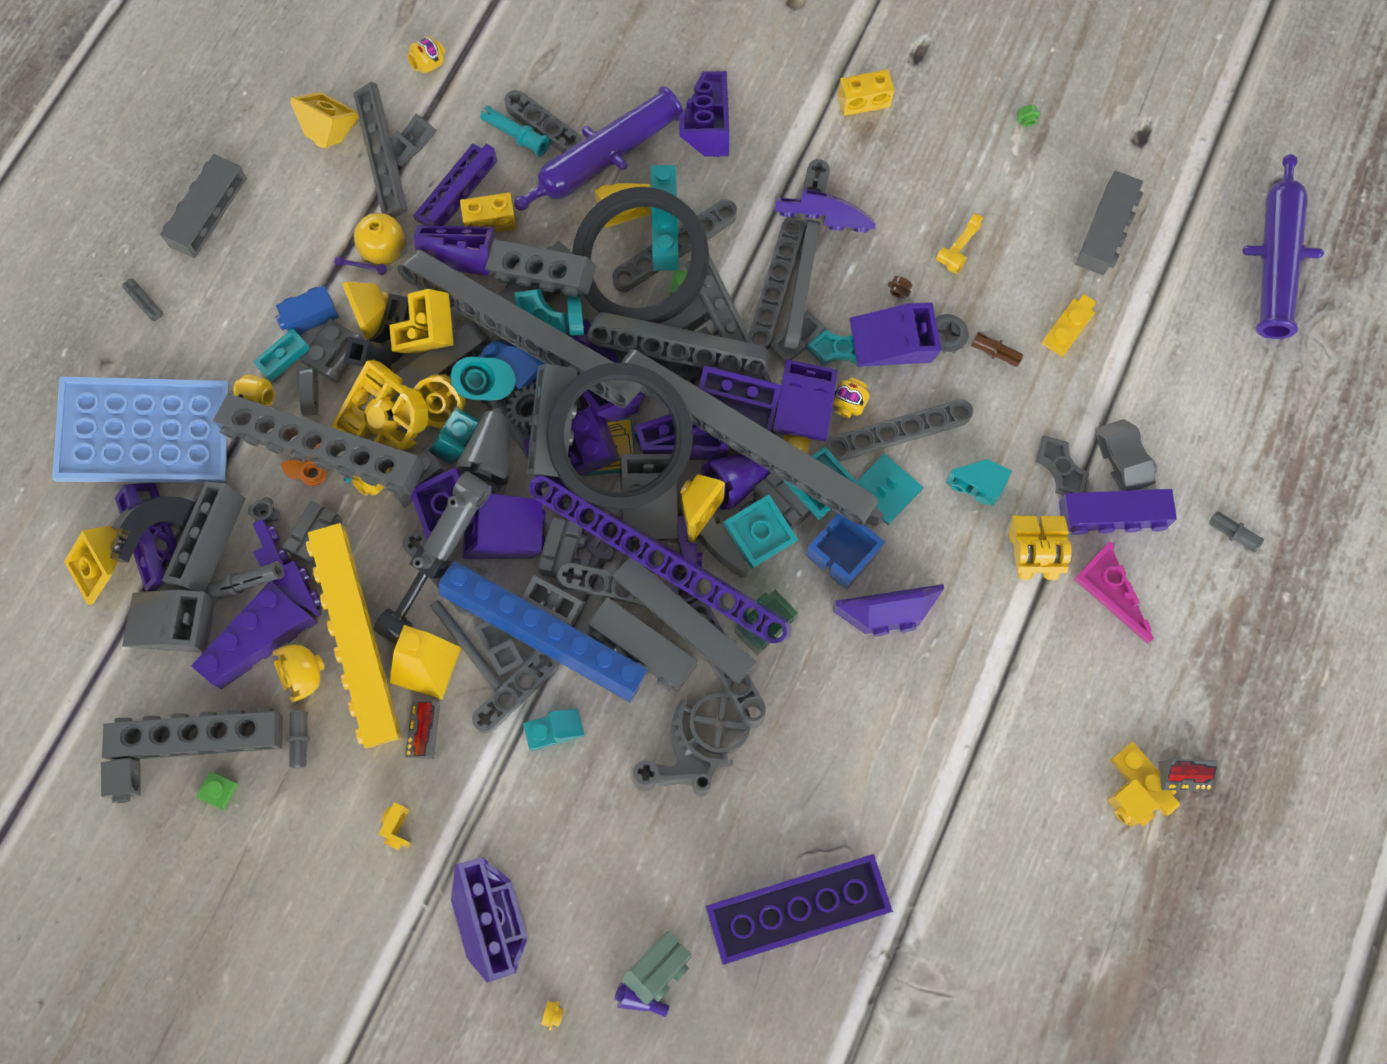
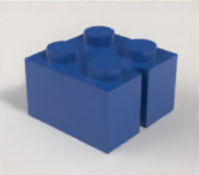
M838 513L827 525L826 530L823 529L808 546L805 556L823 571L828 567L830 569L828 575L847 590L881 552L885 541L867 526L858 525Z

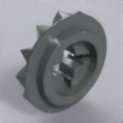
M951 314L937 316L936 323L942 353L952 352L954 354L957 350L963 349L969 337L968 327L965 322ZM948 326H949V327H950V335H952V336H951L950 339L946 342L945 339H944V338H945V335H944V334H941V333H945V331L947 330V328H948Z

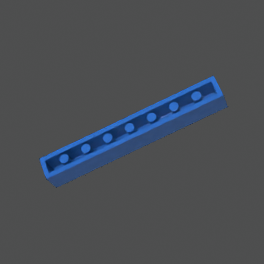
M453 561L439 582L440 596L544 653L548 657L555 659L562 665L628 702L632 701L645 678L648 669L456 561Z

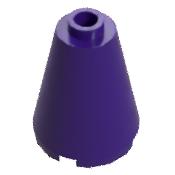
M741 453L709 460L702 464L701 467L702 476L718 479L725 483L724 501L719 506L721 510L733 509L754 490L756 485L771 473Z

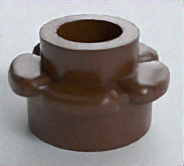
M894 276L893 280L888 282V287L891 289L890 293L900 299L904 298V296H910L913 285L908 279Z

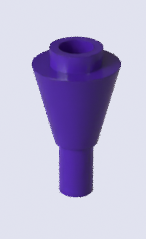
M620 983L616 990L614 1000L618 1001L617 1008L639 1011L649 1010L663 1017H666L669 1011V1005L654 999L648 1004H644L626 984Z

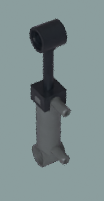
M465 472L458 479L453 488V497L448 499V505L424 547L418 548L409 563L419 570L417 576L397 610L393 611L388 608L378 617L373 628L376 633L396 645L403 626H413L406 618L408 611L428 577L431 579L443 577L451 563L448 559L477 509L481 508L487 501L492 490L490 485L469 472Z

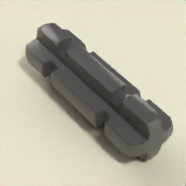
M130 278L122 284V288L152 321L162 317L163 312L134 279Z

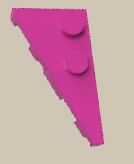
M1109 541L1074 580L1148 644L1154 639L1151 633L1152 629L1148 620H1144L1138 606L1140 602L1131 583L1126 578V571L1123 565L1120 566L1113 551L1115 548L1113 543Z

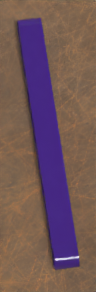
M537 476L531 481L529 491L533 498L772 644L780 643L790 636L791 625L787 619L605 508L580 498L557 479ZM547 482L549 484V492L544 496L541 488ZM569 495L572 499V505L569 509H566L563 502L565 497ZM590 509L595 514L592 523H588L586 520V513ZM611 523H615L618 529L614 537H611L608 533ZM634 537H638L641 542L638 551H634L631 547V541ZM658 550L664 555V561L661 565H657L654 562V554ZM681 564L687 569V576L683 580L677 576V568ZM703 579H707L711 584V590L708 594H704L700 589V583ZM727 593L733 595L735 599V604L731 609L727 608L723 603V598ZM751 607L755 608L759 613L756 623L750 622L747 618V611ZM774 622L779 623L783 628V634L780 638L774 637L770 631L771 625Z

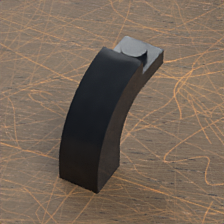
M389 293L383 321L379 330L374 336L365 340L349 336L343 362L364 367L366 361L375 360L389 367L398 361L404 353L392 351L390 325L410 320L408 297Z
M164 496L148 498L131 505L119 515L111 527L121 532V535L116 536L111 544L110 550L112 553L110 558L118 562L129 563L142 534L155 523L163 522L184 531L196 502L182 497Z

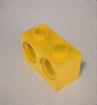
M889 70L841 78L837 96L843 116L890 107L894 87Z
M510 192L460 200L464 226L494 227V233L517 230Z

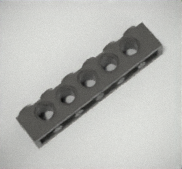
M257 708L256 713H245V710H229L228 715H217V712H200L199 717H189V714H172L171 719H161L160 716H144L143 721H132V718H115L114 723H103L102 758L111 761L128 758L138 760L282 749L283 716L273 711V708ZM251 723H255L254 733L246 736V727ZM226 725V734L223 737L218 738V729L221 726ZM197 727L198 735L193 740H190V731ZM169 729V738L161 742L162 733ZM140 731V740L133 744V736Z

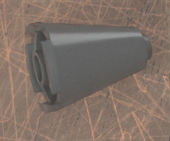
M493 408L491 411L484 413L456 463V468H458L460 475L469 472L479 479L492 480L496 485L507 484L509 478L511 422L508 420L509 418L506 416L505 411Z

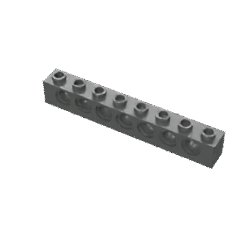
M227 393L213 419V422L220 428V433L228 438L235 439L236 436L243 438V441L252 446L258 447L260 444L266 446L273 453L279 455L282 452L290 454V457L299 462L311 461L315 466L323 470L335 469L339 474L347 478L359 477L368 485L376 487L379 484L385 486L388 491L398 495L402 492L412 495L425 468L417 455ZM321 443L319 447L314 449L317 444ZM345 451L343 455L337 457L340 452ZM369 459L367 463L361 465L364 460ZM393 467L390 472L385 473L388 468Z

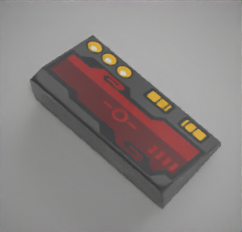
M412 701L406 758L434 759L440 703L438 701Z
M1169 759L1158 762L1162 790H1212L1218 766L1217 760Z

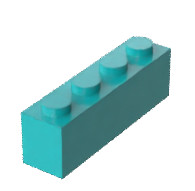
M651 165V187L664 190L677 197L676 165ZM651 207L653 271L679 270L678 220L667 211Z

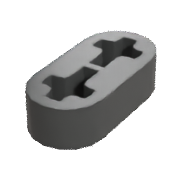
M816 159L809 163L803 189L812 190V187H817V191L825 193L830 173V167L826 161ZM817 169L821 170L819 179L815 178Z
M315 367L301 368L299 371V402L303 416L317 415L319 410L318 375Z

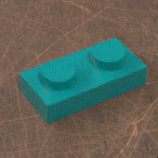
M292 328L258 356L253 363L272 382L308 352L310 347Z

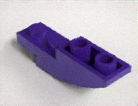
M801 189V199L776 197L775 212H780V216L794 217L795 213L805 214L804 217L818 219L820 215H824V226H829L830 230L842 231L844 227L854 228L855 232L862 233L869 232V229H875L874 219L854 204L828 193Z
M263 519L253 523V527L263 546L253 551L259 565L262 567L276 561L280 562L284 568V577L272 580L275 586L305 611L317 617L322 615L319 608L322 605L320 596L316 590L311 591L308 582L312 580L305 566L300 567L295 561L291 562L286 550L279 548L277 541L280 540V536L274 525L269 526Z

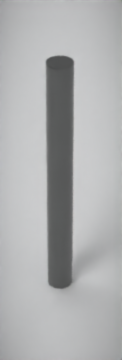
M439 600L433 602L430 605L431 609L492 689L497 691L503 683Z

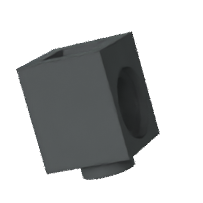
M128 758L101 762V797L112 799V803H126L131 801V797L141 796L139 761Z

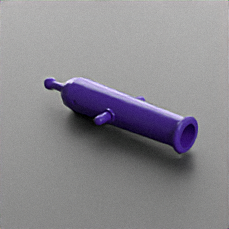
M662 86L658 89V94L599 131H593L590 127L584 126L582 134L586 139L547 162L538 173V185L525 196L517 197L514 200L515 208L519 211L526 210L531 202L546 195L556 200L567 197L611 165H616L620 170H626L628 163L622 158L672 121H679V116L683 109L676 95L669 88Z
M1288 154L1283 158V180L1275 183L1266 197L1264 243L1262 246L1247 245L1242 249L1244 255L1261 256V259H1263L1260 322L1255 326L1257 334L1269 339H1285L1297 333L1298 326L1295 323L1301 261L1304 258H1321L1324 255V251L1321 248H1305V245H1303L1308 197L1305 187L1300 182L1294 180V167L1297 165L1298 160L1293 154Z

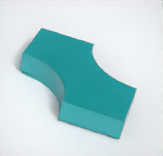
M541 289L514 292L516 306L571 337L568 313L552 309L545 301Z
M825 329L806 346V349L823 366L836 360H845L857 365L852 336H838Z

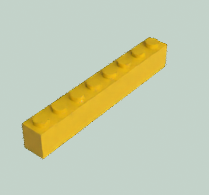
M339 523L307 532L309 536V541H306L307 551L310 557L314 556L316 567H313V574L316 582L321 583L323 593L320 594L321 604L324 610L328 609L331 619L327 620L328 630L331 636H335L337 647H334L335 657L338 663H342L345 672L341 674L342 683L345 690L349 689L352 699L348 701L349 710L352 717L357 718L359 725L355 729L359 744H364V748H373L402 739L401 731L346 528Z

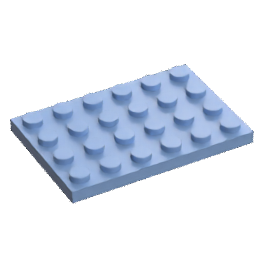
M59 377L53 480L59 482L205 483V481L226 483L228 437L220 433V428L213 422V419L227 393H229V381Z

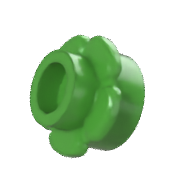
M1027 105L1017 111L1018 117L1016 120L1019 124H1023L1024 127H1029L1037 123L1041 112L1037 111L1036 105Z

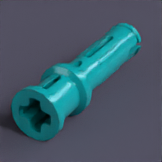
M489 105L484 107V110L488 111V113L483 110L481 111V120L516 139L519 146L534 151V155L542 157L547 152L550 145V138L548 136L539 135L529 125L521 126L492 109Z

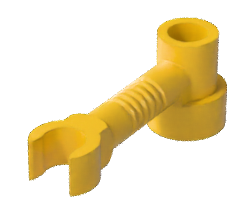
M975 213L951 248L942 247L936 257V261L947 266L948 271L957 275L967 260V257L959 252L972 235L983 225L981 221L984 217Z

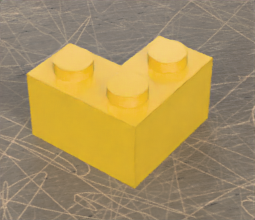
M432 289L409 293L410 320L390 325L392 351L417 354L453 346L449 293Z

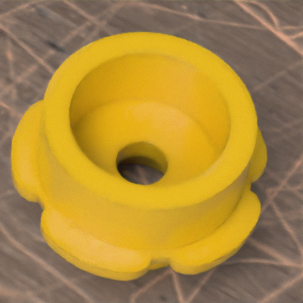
M547 1001L541 1025L549 1027V1031L552 1030L553 1025L559 1027L564 1008L559 1007V1001L556 1003Z

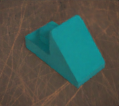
M455 407L428 450L435 456L452 464L463 453L464 445L478 425L479 420Z
M578 709L548 712L549 716L523 723L530 751L585 736Z

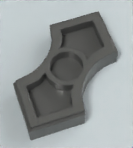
M1043 435L1040 439L1035 462L1046 467L1052 474L1056 485L1055 493L1061 495L1065 493H1084L1089 473L1079 468L1071 459L1069 442Z

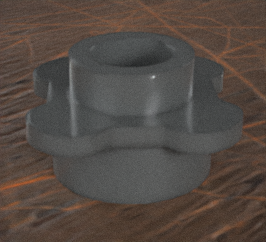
M268 497L254 502L248 508V514L254 518L255 522L263 519L268 523L272 520H278L280 516L279 511L273 507V500Z

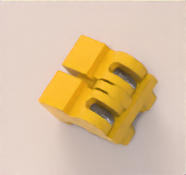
M1012 515L1008 537L1010 543H1013L1014 546L1013 554L1019 579L1030 580L1034 573H1043V577L1047 580H1057L1060 573H1067L1068 563L1071 559V543L1067 536L1069 531L1065 516H1040L1038 523L1037 516Z

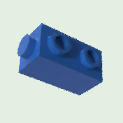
M324 285L313 287L299 296L286 298L282 303L276 305L280 315L275 317L282 331L285 329L289 331L293 328L298 334H301L327 323L329 319L335 320L340 318Z

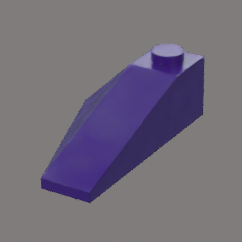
M703 71L694 87L692 97L686 102L685 111L681 112L679 116V137L703 156H729L730 130L727 71Z
M588 319L583 320L584 335H574L571 338L610 361L620 363L609 348L597 346L589 340L588 330L591 323ZM589 389L583 393L584 398L597 416L615 422L638 413L643 395L642 392H639L625 408H620Z

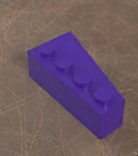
M268 582L198 657L191 667L209 683L222 690L251 670L253 665L262 659L270 657L274 650L287 642L290 643L298 637V634L307 628H312L317 622L271 582Z

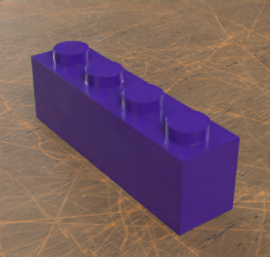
M1172 489L1065 493L1059 500L1060 516H1065L1068 531L1072 532L1073 535H1082L1088 533V531L1096 530L1100 534L1112 533L1119 529H1125L1127 533L1138 532L1142 528H1151L1155 532L1164 531L1177 520Z

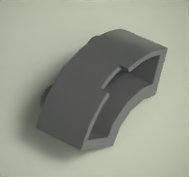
M1122 419L1095 428L1103 459L1109 458L1114 469L1110 474L1123 491L1137 490L1156 484V463L1144 449L1137 426Z

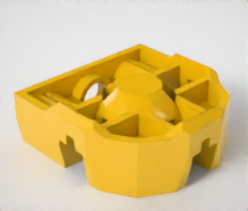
M370 360L366 361L331 427L371 440L375 434L377 437L374 442L408 452L414 449L417 444L412 439L416 438L418 433L424 431L428 425V407L418 390L401 385L404 381L401 377L381 362ZM399 392L400 396L397 401L392 402L391 399H394L396 393ZM371 394L374 395L376 398L371 399V401L367 404L366 409L364 411L361 407L368 402V400L371 397ZM392 410L394 420H388L387 411ZM402 425L407 429V433L405 434L401 430H397V427Z

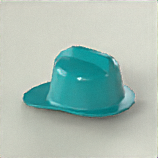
M463 358L452 368L450 376L455 391L462 397L474 400L493 401L503 399L512 392L516 382L515 373L511 366L505 361L496 358Z

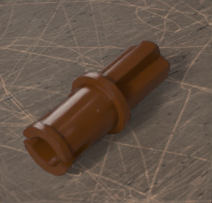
M980 331L975 336L971 345L991 355L992 359L997 357L1015 367H1018L1023 359L1022 353L1002 344L1003 340L997 341Z

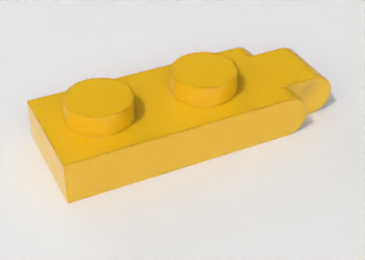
M1083 294L1079 301L1074 298L1041 344L1063 358L1096 313L1092 309L1097 301L1086 294Z
M1130 742L1110 759V762L1127 781L1136 779L1160 805L1157 809L1165 816H1169L1180 806L1178 800L1173 796L1176 794V791L1161 789L1159 770L1134 742Z

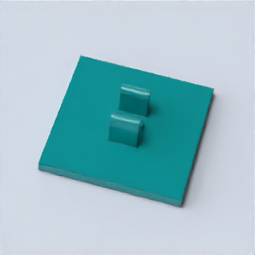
M885 453L857 481L860 487L877 498L878 504L876 506L884 514L882 520L888 525L924 488Z

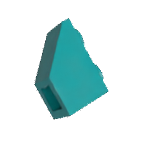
M986 459L953 469L945 483L949 484L953 490L959 493L966 492L974 496L975 500L981 504L994 506L1012 470Z

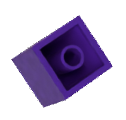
M490 493L484 505L477 509L475 520L467 527L463 536V559H533L543 551L545 536L542 535V525L545 522L546 511L543 509V504L536 499Z

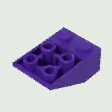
M932 302L907 303L849 319L858 367L931 363L942 350Z
M786 359L773 431L786 435L792 434L806 437L811 440L826 441L838 370Z
M590 406L577 412L571 423L574 438L568 450V457H570L571 464L580 476L587 475L619 461L620 456L606 419L597 416ZM530 437L523 440L527 455H529ZM545 482L542 488L549 487V484Z

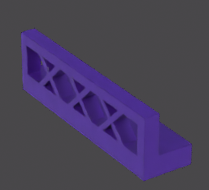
M472 143L413 215L414 219L424 226H445L461 207L460 200L467 199L498 162L495 148L487 143L483 148ZM476 153L477 155L469 164L470 158ZM461 174L454 182V178L456 177V175ZM442 192H446L439 200V196L442 194ZM428 210H431V211L428 213V215L426 216V218L423 217V215H424Z
M156 483L124 484L115 496L120 514L131 505L142 501L137 492L149 491L151 498L160 497ZM159 522L158 528L153 525L148 527L142 534L133 552L146 592L157 591L163 583H166L162 581L164 571L161 564L164 560L170 563L177 547L170 525ZM156 536L166 542L168 548L165 552L155 546L153 539Z

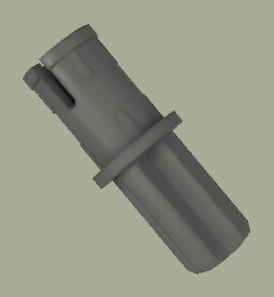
M1221 512L1214 513L1209 521L1211 526L1229 536L1230 541H1237L1253 553L1260 548L1264 541V538L1243 527L1244 523L1238 524Z
M306 711L290 712V737H287V741L289 742V767L294 769L304 768L307 763V741H310V737L307 736L308 712Z

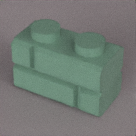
M666 931L622 977V981L635 992V995L644 1004H648L653 998L659 1002L671 989L667 983L672 978L678 981L688 971L689 967L686 963L692 957L691 953L682 944H679V941L670 932Z

